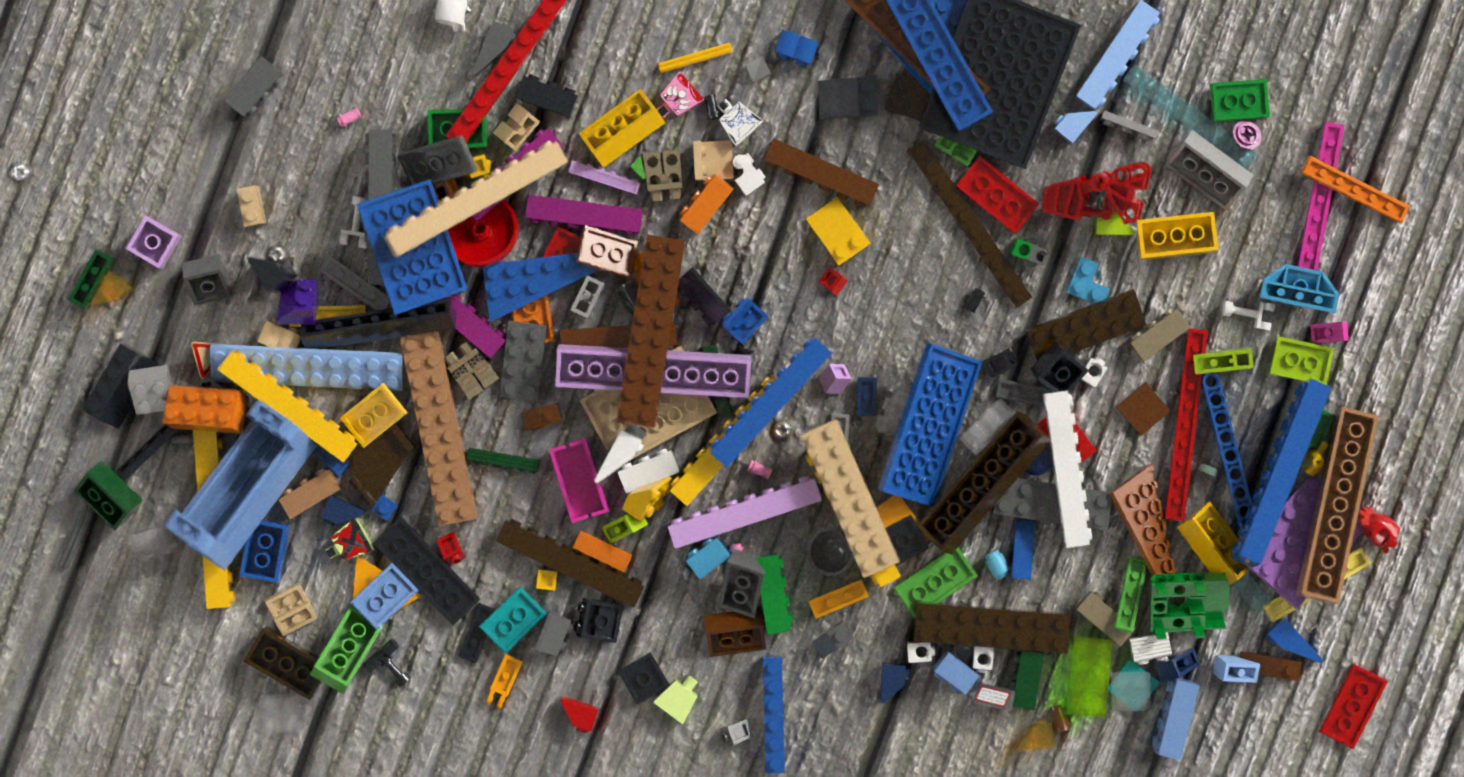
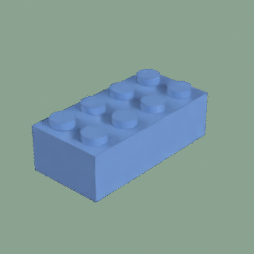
M1182 678L1167 681V698L1162 701L1161 710H1163L1162 717L1158 718L1156 725L1158 733L1157 736L1154 735L1152 740L1153 750L1158 755L1177 760L1182 758L1200 687L1194 681Z

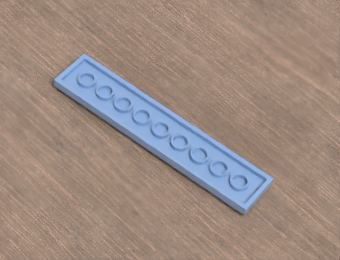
M211 344L210 346L211 379L217 382L235 383L217 368L230 351L235 352L238 350L246 356V362L251 364L253 361L262 368L260 372L265 376L269 373L278 380L277 385L365 389L368 387L369 389H376L382 383H385L389 390L403 391V353Z

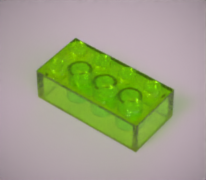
M1072 635L1065 712L1067 714L1106 717L1113 640L1110 638Z

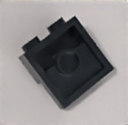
M583 598V601L579 602L577 608L578 613H580L579 621L576 620L574 623L576 636L616 643L624 605Z

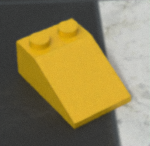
M838 197L806 218L838 266L871 244Z

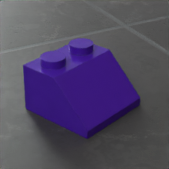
M297 280L281 291L276 319L277 324L315 325L319 301L317 280Z

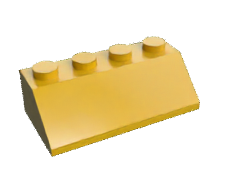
M640 88L578 134L604 168L665 124V121Z
M1214 212L1137 220L1139 261L1216 253L1218 251Z
M1211 501L1200 507L1177 526L1210 573L1225 572L1229 585L1238 581L1250 569L1246 565L1231 559L1233 555L1231 553L1232 546L1239 539Z

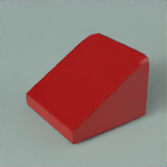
M829 267L818 283L837 296L847 283V279Z

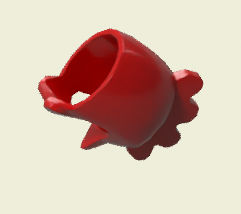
M1363 506L1358 512L1363 534L1385 554L1389 553V547L1394 548L1397 546L1396 538L1400 532L1399 526L1390 517L1382 513H1375L1370 506L1368 508ZM1389 534L1388 539L1384 543H1382L1385 537Z

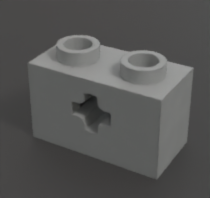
M587 275L571 307V311L589 319L605 284Z

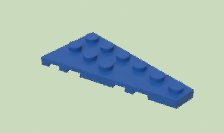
M578 253L502 262L483 267L489 321L492 322L598 271V269L576 263Z

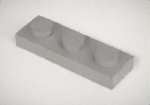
M1103 111L1100 117L1104 121L1103 124L1113 128L1115 125L1122 127L1121 131L1132 134V132L1140 134L1139 138L1147 141L1155 139L1159 132L1107 111Z

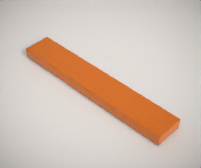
M1312 156L1307 157L1300 174L1398 223L1403 222L1410 207Z

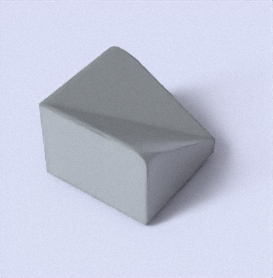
M763 56L745 64L753 83L771 75Z

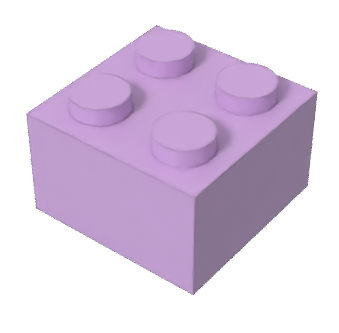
M144 216L126 249L157 268L163 269L182 235L155 219Z

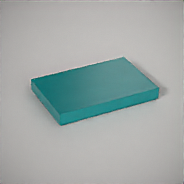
M519 586L479 627L506 654L547 613Z

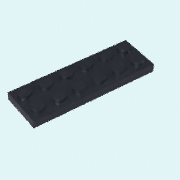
M402 516L373 543L452 625H455L481 599Z

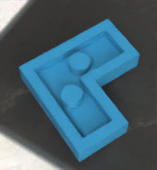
M1080 257L1066 293L1091 303L1105 300L1109 288L1092 282L1099 264Z

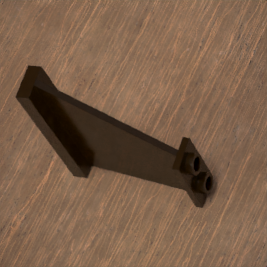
M366 387L361 391V400L372 392L371 389ZM397 422L365 448L356 439L357 445L354 452L352 473L348 475L350 477L349 483L355 490L358 488L361 491V498L367 505L369 503L371 505L377 503L409 452L416 448Z

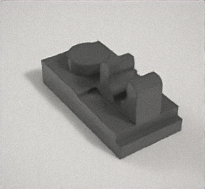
M635 282L627 285L623 284L615 290L632 320L637 299V293L632 291V287L636 285Z

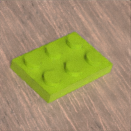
M1277 336L1269 374L1301 381H1307L1312 378L1327 385L1334 348Z

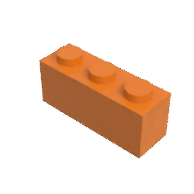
M716 173L713 177L711 175L707 177L703 183L705 187L702 191L697 190L691 198L693 200L689 207L685 205L679 213L681 215L680 221L697 234H699L734 189Z

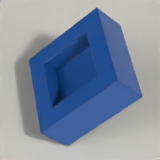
M382 494L371 511L388 521L398 504Z

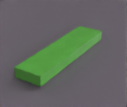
M1129 556L1113 627L1114 630L1132 634L1147 570V565L1141 558Z

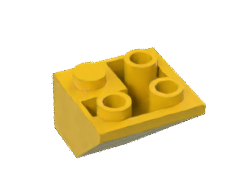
M669 476L636 488L628 494L622 509L639 521L646 517L649 518L654 511H659L664 504L663 498L671 489L669 485L672 478Z

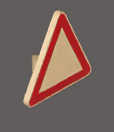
M196 341L191 343L199 377L204 378L211 370L210 346L217 343Z

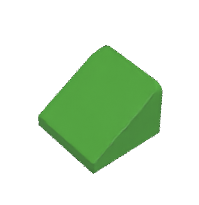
M640 156L630 168L642 180H645L646 175Z

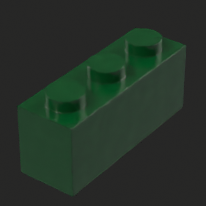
M95 249L68 300L83 309H90L117 259L101 250Z
M1029 650L1016 652L1015 663H1017V670L1013 671L1011 682H1014L1012 691H1015L1013 707L1035 710L1045 656L1044 652Z

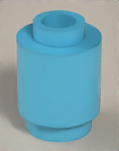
M998 549L984 556L986 559L985 563L994 578L998 577V579H1001L1009 574L1008 570H1010V567Z

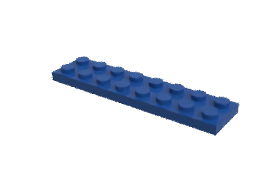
M886 0L958 131L960 132L992 114L991 107L932 1Z

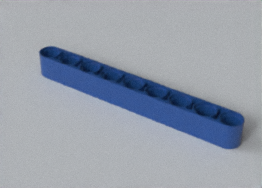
M1205 373L1202 375L1201 388L1239 531L1241 525H1245L1247 520L1245 516L1240 515L1239 510L1243 506L1252 508V501L1220 378L1215 373ZM1208 376H1212L1215 380L1214 385L1211 387L1206 384ZM1214 394L1219 397L1217 405H1213L1210 401ZM1218 413H1222L1224 416V421L1221 424H1218L1215 420ZM1222 432L1229 434L1227 442L1221 441L1220 435ZM1231 450L1234 453V457L1232 460L1227 461L1225 453ZM1233 469H1237L1239 472L1236 479H1231L1230 471ZM1241 487L1243 495L1237 498L1234 492L1237 488Z

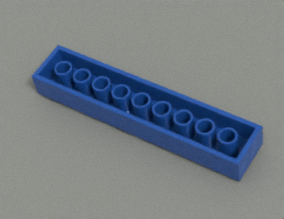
M1312 378L1305 382L1303 381L1301 385L1298 384L1294 392V395H1296L1295 401L1290 403L1287 410L1289 416L1281 424L1280 430H1282V433L1274 442L1273 447L1275 450L1273 455L1270 454L1267 459L1266 465H1268V468L1259 479L1261 483L1259 490L1256 489L1253 494L1252 500H1254L1252 508L1249 507L1246 511L1245 518L1247 520L1245 525L1242 524L1238 531L1240 537L1238 542H1235L1232 546L1231 553L1233 555L1231 559L1251 568L1261 565L1332 387Z

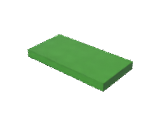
M958 547L952 554L944 552L893 588L912 616L915 617L916 601L940 603L978 577V575Z

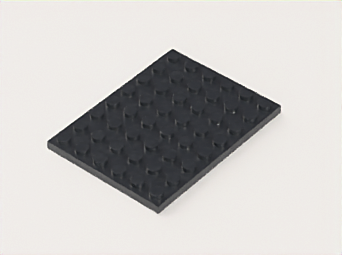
M967 0L952 39L968 68L990 88V91L984 97L993 113L959 132L940 96L933 88L918 128L1026 169L1081 25L1019 0Z

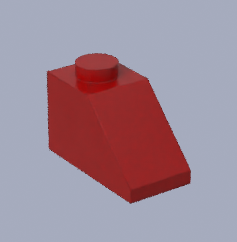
M563 696L561 703L571 723L577 727L576 730L583 733L592 732L599 707Z

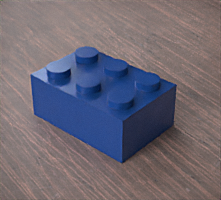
M268 520L260 522L245 543L240 576L276 583L281 581L290 524Z

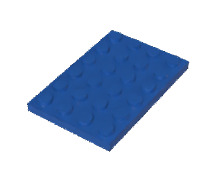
M430 179L356 204L394 315L467 290L448 230L394 258L384 240V237L387 235L386 231L396 225L399 228L404 226L403 222L412 216H415L417 219L421 216V211L430 206L433 209L438 207V200Z

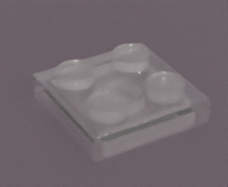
M1111 672V710H1151L1150 672Z

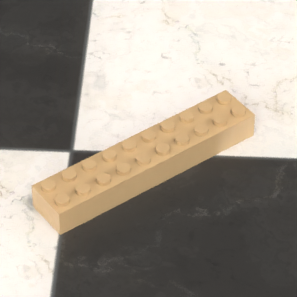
M549 141L538 148L539 151L537 153L534 150L521 157L522 161L518 162L516 159L504 166L506 170L501 172L498 169L488 175L489 179L486 181L481 178L472 183L471 189L467 190L465 187L454 194L455 198L450 200L447 197L438 202L437 208L433 209L430 206L421 211V216L417 219L415 216H412L403 222L404 226L399 228L396 225L387 230L384 240L394 258L565 165L568 161L558 143L552 144Z

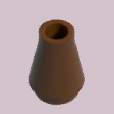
M1061 704L1050 707L1052 730L1054 729L1055 734L1069 731L1070 723Z

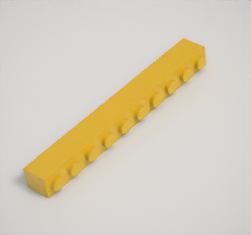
M193 430L198 491L224 458L221 457V450L224 447L223 438H220L219 432ZM203 556L207 609L233 606L232 602H235V592L231 590V583H234L233 572H230V564L224 571Z

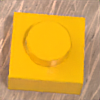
M485 154L474 157L473 160L478 170L470 174L471 178L490 174Z
M538 569L536 589L555 591L558 571Z

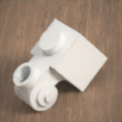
M749 153L737 155L733 159L734 167L744 171L743 175L737 178L735 182L746 197L765 183L763 179L766 178L759 168L756 170L753 167L752 163H754V160Z

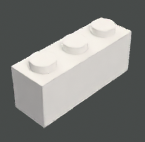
M665 448L656 452L657 456L649 458L648 455L638 459V464L632 466L630 462L621 466L618 475L625 492H631L638 487L680 472L672 450L667 451Z

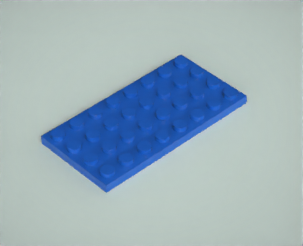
M928 342L926 343L878 490L932 507L935 506L982 361Z

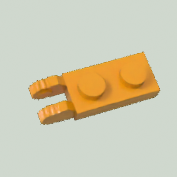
M505 654L491 685V691L486 704L490 705L492 703L493 696L497 692L502 694L497 703V708L501 709L523 663L522 660Z

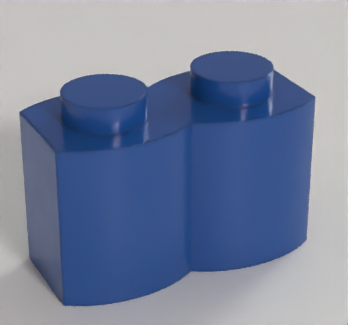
M782 30L775 53L778 54L777 57L788 61L791 58L796 60L795 64L806 67L807 64H812L819 42Z

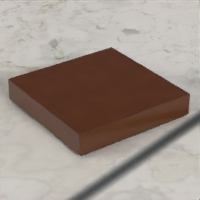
M1146 382L1116 406L1140 436L1170 412L1169 408Z

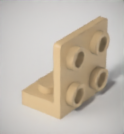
M693 141L695 181H705L709 175L713 177L715 173L722 179L734 178L732 141Z

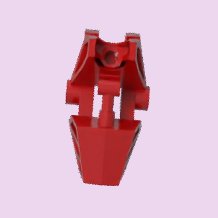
M1144 161L1121 166L1113 171L1104 170L1093 175L1091 179H1087L1086 175L1045 186L1041 211L1081 221L1083 217L1091 218L1092 216L1108 220L1113 217L1114 210L1116 209L1124 225L1137 222L1141 218L1144 202L1135 197L1136 190L1144 191V189L1148 188L1151 166ZM1137 169H1143V173H1136L1133 175V171ZM1119 171H1121V172L1124 173V175H1125V179H1124V180H1121V179L1119 178V176H1118ZM1105 190L1106 194L1102 210L1087 207L1091 196L1090 192ZM1128 209L1134 211V218L1128 215Z

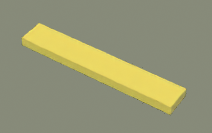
M1362 547L1349 554L1344 580L1371 564ZM1280 595L1262 606L1272 623L1295 610ZM1306 598L1300 606H1302L1303 604L1307 603L1312 599Z

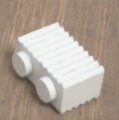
M1166 632L1167 640H1157L1155 633L1128 638L1133 662L1143 665L1149 663L1150 659L1156 658L1157 661L1167 660L1168 656L1172 655L1168 632Z

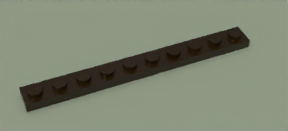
M922 140L907 150L1014 306L1018 308L1031 299L1032 296L926 142Z

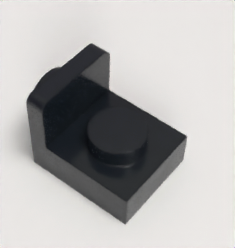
M1009 348L984 360L992 378L1017 366L1016 356Z

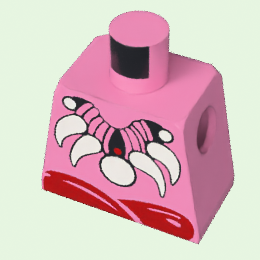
M679 72L661 93L660 97L665 103L656 110L663 118L672 111L679 117L701 104L704 99L684 75Z

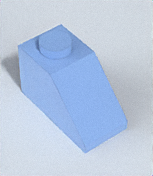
M1089 111L1068 113L1064 117L1060 115L1054 122L1056 127L1053 130L1072 144L1097 113Z
M1216 655L1212 673L1222 681L1257 683L1260 664L1235 656Z

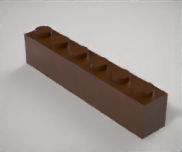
M774 138L764 159L767 162L766 165L777 170L780 167L789 176L795 177V174L803 177L801 181L810 185L813 182L820 185V189L829 193L830 190H833L842 199L847 200L848 197L854 199V204L863 208L866 205H871L879 186L878 183Z
M672 322L668 350L674 349L673 345H677L676 322ZM632 325L560 330L561 344L628 348Z

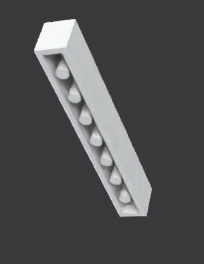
M1068 391L1043 394L1048 434L1051 439L1050 448L1064 546L1069 548L1090 545L1089 540H1092L1091 528L1087 529L1086 522L1089 521L1088 509L1084 508V502L1087 501L1085 490H1082L1081 487L1084 477L1083 472L1079 471L1078 463H1081L1080 452H1076L1075 445L1078 444L1077 432L1074 433L1073 425H1076L1074 413L1071 414L1070 406H1073L1072 395L1068 394Z

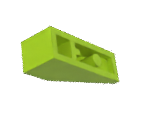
M1252 347L1193 355L1195 374L1254 368Z

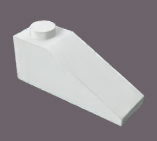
M621 429L594 482L599 483L632 459L635 454L639 456L644 446L641 444L642 439Z

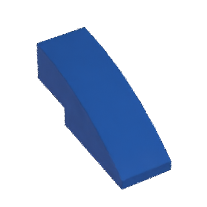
M1015 519L1011 578L1031 580L1035 521Z

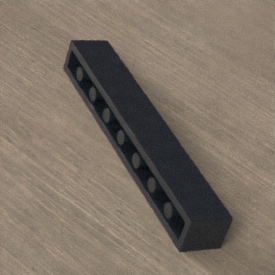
M450 299L433 301L394 315L392 308L338 316L316 320L315 325L301 324L300 338L305 348L326 349L456 328V312Z

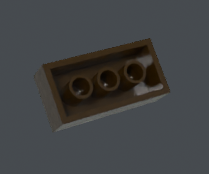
M268 627L262 628L243 661L308 700L314 697L322 681L310 675L320 657Z

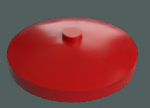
M503 199L479 221L475 222L469 217L447 230L458 262L471 267H487L500 262L512 251L518 239L519 224L514 210Z

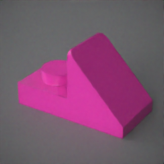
M1347 321L1310 325L1312 344L1348 340Z

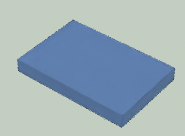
M391 563L350 604L377 631L419 590Z

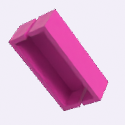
M587 438L569 443L570 447H567V444L549 449L572 523L589 518L588 513H591L592 517L610 511L601 482H594L598 472Z

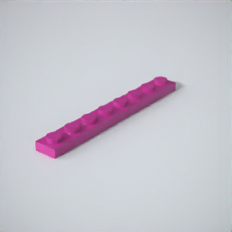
M1324 122L1318 160L1337 169L1345 125ZM1314 180L1297 266L1318 270L1332 189Z

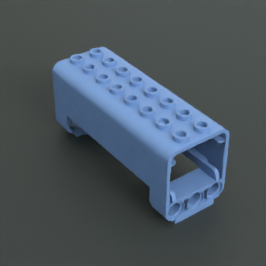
M256 400L247 412L246 416L251 420L249 425L183 513L180 514L176 510L173 511L163 524L181 541L224 571L317 447L297 425L259 400Z

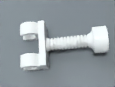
M352 197V204L355 205L353 225L351 231L341 229L340 245H348L350 234L360 236L359 248L367 247L365 233L358 230L361 217L356 205L364 202L365 198Z
M1224 301L1222 316L1230 317L1231 314H1240L1242 316L1255 317L1254 328L1271 330L1272 323L1262 322L1261 319L1263 310L1274 312L1275 304L1259 302L1256 311L1235 307L1233 302Z

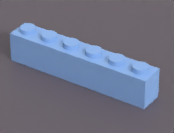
M1140 0L1074 98L1092 110H1095L1096 107L1101 108L1106 101L1104 96L1107 91L1111 92L1116 86L1117 82H1115L1117 76H1122L1128 68L1125 65L1129 59L1133 60L1138 53L1136 48L1139 43L1144 44L1147 40L1149 28L1152 27L1154 29L1159 22L1158 15L1160 12Z

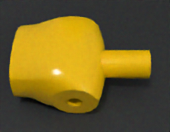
M1323 440L1317 449L1309 450L1305 462L1301 466L1307 474L1313 477L1324 466L1322 455L1329 446L1326 441Z

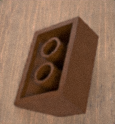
M757 608L755 618L734 611L704 615L710 657L767 650L761 608Z

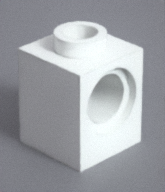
M1098 357L1094 359L1089 358L1085 364L1089 370L1092 365H1095L1098 368V374L1093 377L1088 371L1081 380L1092 387H1096L1107 370V367L1104 366L1106 362Z
M907 642L908 662L932 661V656H935L934 645L928 642ZM923 646L926 648L924 656L916 655L918 647Z
M973 646L972 668L976 669V672L987 673V670H992L994 648ZM980 654L988 656L986 663H978L977 659Z

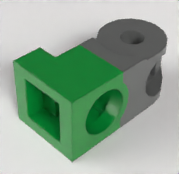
M1014 238L1008 255L1044 266L1049 251L1024 240Z

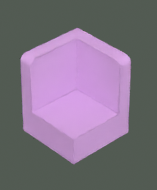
M829 364L819 377V381L825 393L841 394L851 381V377L844 364Z

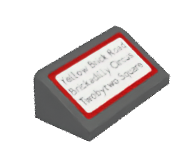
M980 683L973 697V702L1003 710H1012L1015 691Z

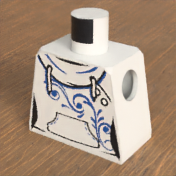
M725 99L717 106L724 114L719 121L735 147L763 123L762 119L740 102L733 107Z

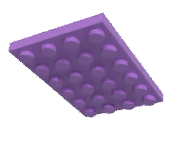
M1308 475L1287 499L1261 565L1253 568L1247 566L1294 609H1298L1306 599L1296 596L1321 480L1317 475L1314 477ZM1358 516L1352 543L1362 533V525L1359 523L1360 519Z

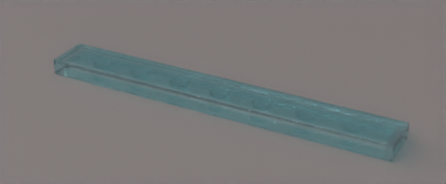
M1135 64L1124 77V82L1187 128L1195 131L1246 170L1249 169L1259 155L1252 149H1241L1238 143L1235 144V139L1231 137L1230 133L1215 122H1212L1211 119Z

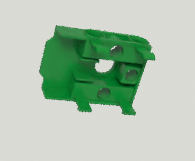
M1226 573L1153 575L1151 577L1149 596L1150 632H1155L1157 640H1167L1166 632L1194 631L1195 638H1205L1204 630L1226 629L1224 612L1229 609L1230 585L1228 584ZM1169 597H1185L1184 601L1179 605H1172L1168 601Z

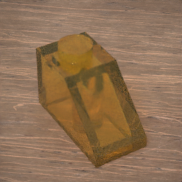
M108 271L90 305L101 306L128 297L132 290V282L113 271Z
M1046 719L1036 720L1035 724H1031L1015 746L1017 753L1054 747L1052 723L1050 721L1047 722Z

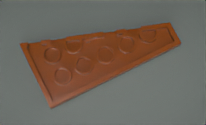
M1148 464L1111 491L1109 495L1151 575L1176 574L1174 560L1171 559L1169 552L1170 542L1165 534L1167 528L1161 500L1157 497V481H1154L1152 471H1154L1153 464Z

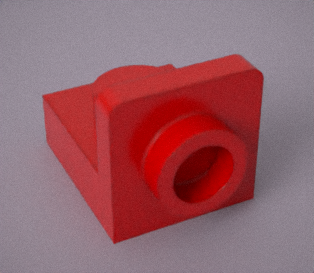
M454 532L437 539L443 558L449 565L458 564L462 559L466 558Z

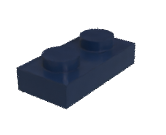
M858 377L857 416H876L877 378Z

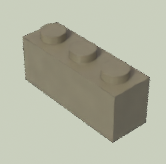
M1171 308L1161 314L1163 318L1158 322L1153 320L1146 325L1147 330L1143 333L1138 331L1130 337L1132 341L1129 342V345L1142 362H1145L1191 328L1178 309L1173 311Z
M1088 591L1075 609L1119 646H1122L1131 634L1113 629L1117 608L1111 603L1106 605L1103 602L1104 597L1097 591L1094 593Z

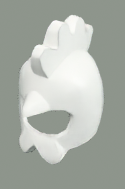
M438 0L435 8V21L443 25L452 26L456 33L460 31L465 32V12H471V9L467 6V0Z

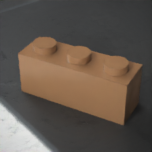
M324 468L314 474L315 478L309 481L306 478L298 483L299 487L292 491L290 488L281 494L282 498L278 500L290 519L342 489L330 469L327 471Z

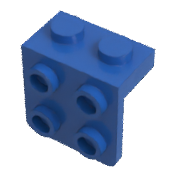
M749 297L746 299L742 298L737 303V309L725 316L722 325L743 345L769 318Z

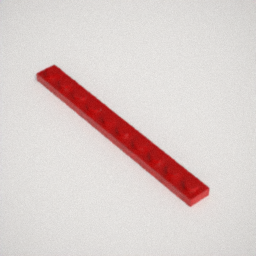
M543 0L447 133L446 137L448 139L462 135L467 143L568 0Z
M1191 328L1187 330L1165 519L1184 521L1202 382V374H1195L1193 355L1205 353L1207 330Z

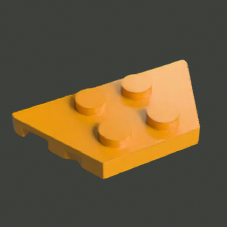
M360 556L356 558L353 599L383 572V570ZM417 592V593H416L405 605H403L401 608H403L404 606L408 605V604L411 603L412 601H414V600H416L417 598H419V597L421 596V594H420L419 592Z

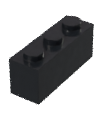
M531 74L528 77L523 76L516 99L568 118L572 117L579 98L578 95H575V90L566 87L564 90L557 88L558 84L547 81L546 84L539 82L540 78Z

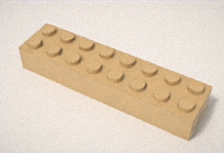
M837 419L801 434L863 577L899 563V559Z

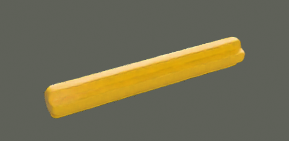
M730 43L722 44L660 62L658 67L661 73L730 54L733 52Z

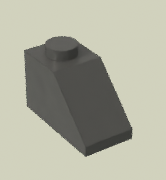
M841 621L811 643L821 658L851 641L854 637L844 622Z

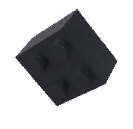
M1057 341L1030 368L1036 379L1052 391H1068V393L1089 371L1081 359Z

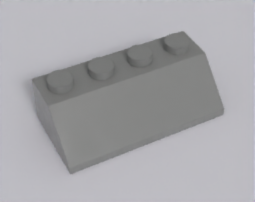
M1193 130L1188 133L1165 163L1166 167L1224 210H1227L1247 188L1253 177V174Z

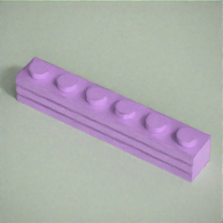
M576 159L571 162L568 171L571 174L636 195L638 194L641 183L637 179L632 178L630 180L627 179L628 176L622 174L618 176L613 171L608 173L605 172L604 168L598 167L596 169L593 168L594 165L588 163L584 165L582 161Z

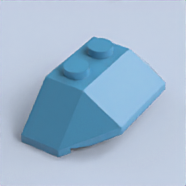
M1284 264L1263 279L1259 298L1311 310L1336 313L1340 294L1324 272Z

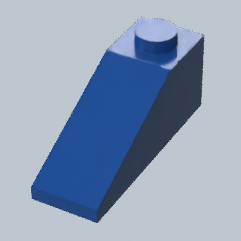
M1280 618L1265 631L1268 635L1266 639L1273 646L1277 645L1319 663L1324 661L1286 618Z

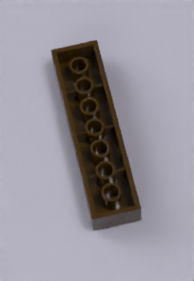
M1017 411L917 526L942 552L952 554L1049 444L1051 439L1027 415Z
M916 601L913 640L915 642L1068 654L1071 615L1061 612Z

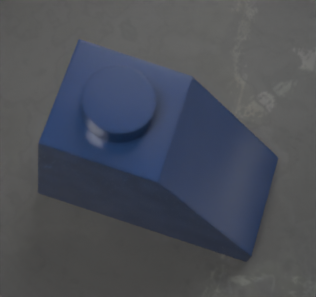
M330 495L321 517L324 518L325 523L334 526L335 524H341L366 514L367 510Z
M1194 647L1171 655L1167 660L1159 661L1155 664L1162 682L1179 678L1201 665Z
M882 663L880 703H885L905 686V681L909 680V669H906L905 664Z

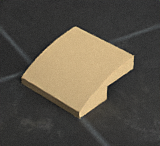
M299 582L265 599V603L274 617V622L283 636L317 619Z

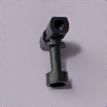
M393 638L381 647L382 650L378 654L372 655L363 663L370 673L378 665L381 667L385 665L397 678L395 683L399 687L411 678L407 672L403 674L391 661L393 658L391 654L400 647Z

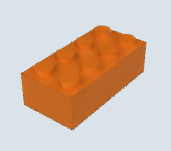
M169 385L162 423L173 429L242 434L249 396L239 390Z

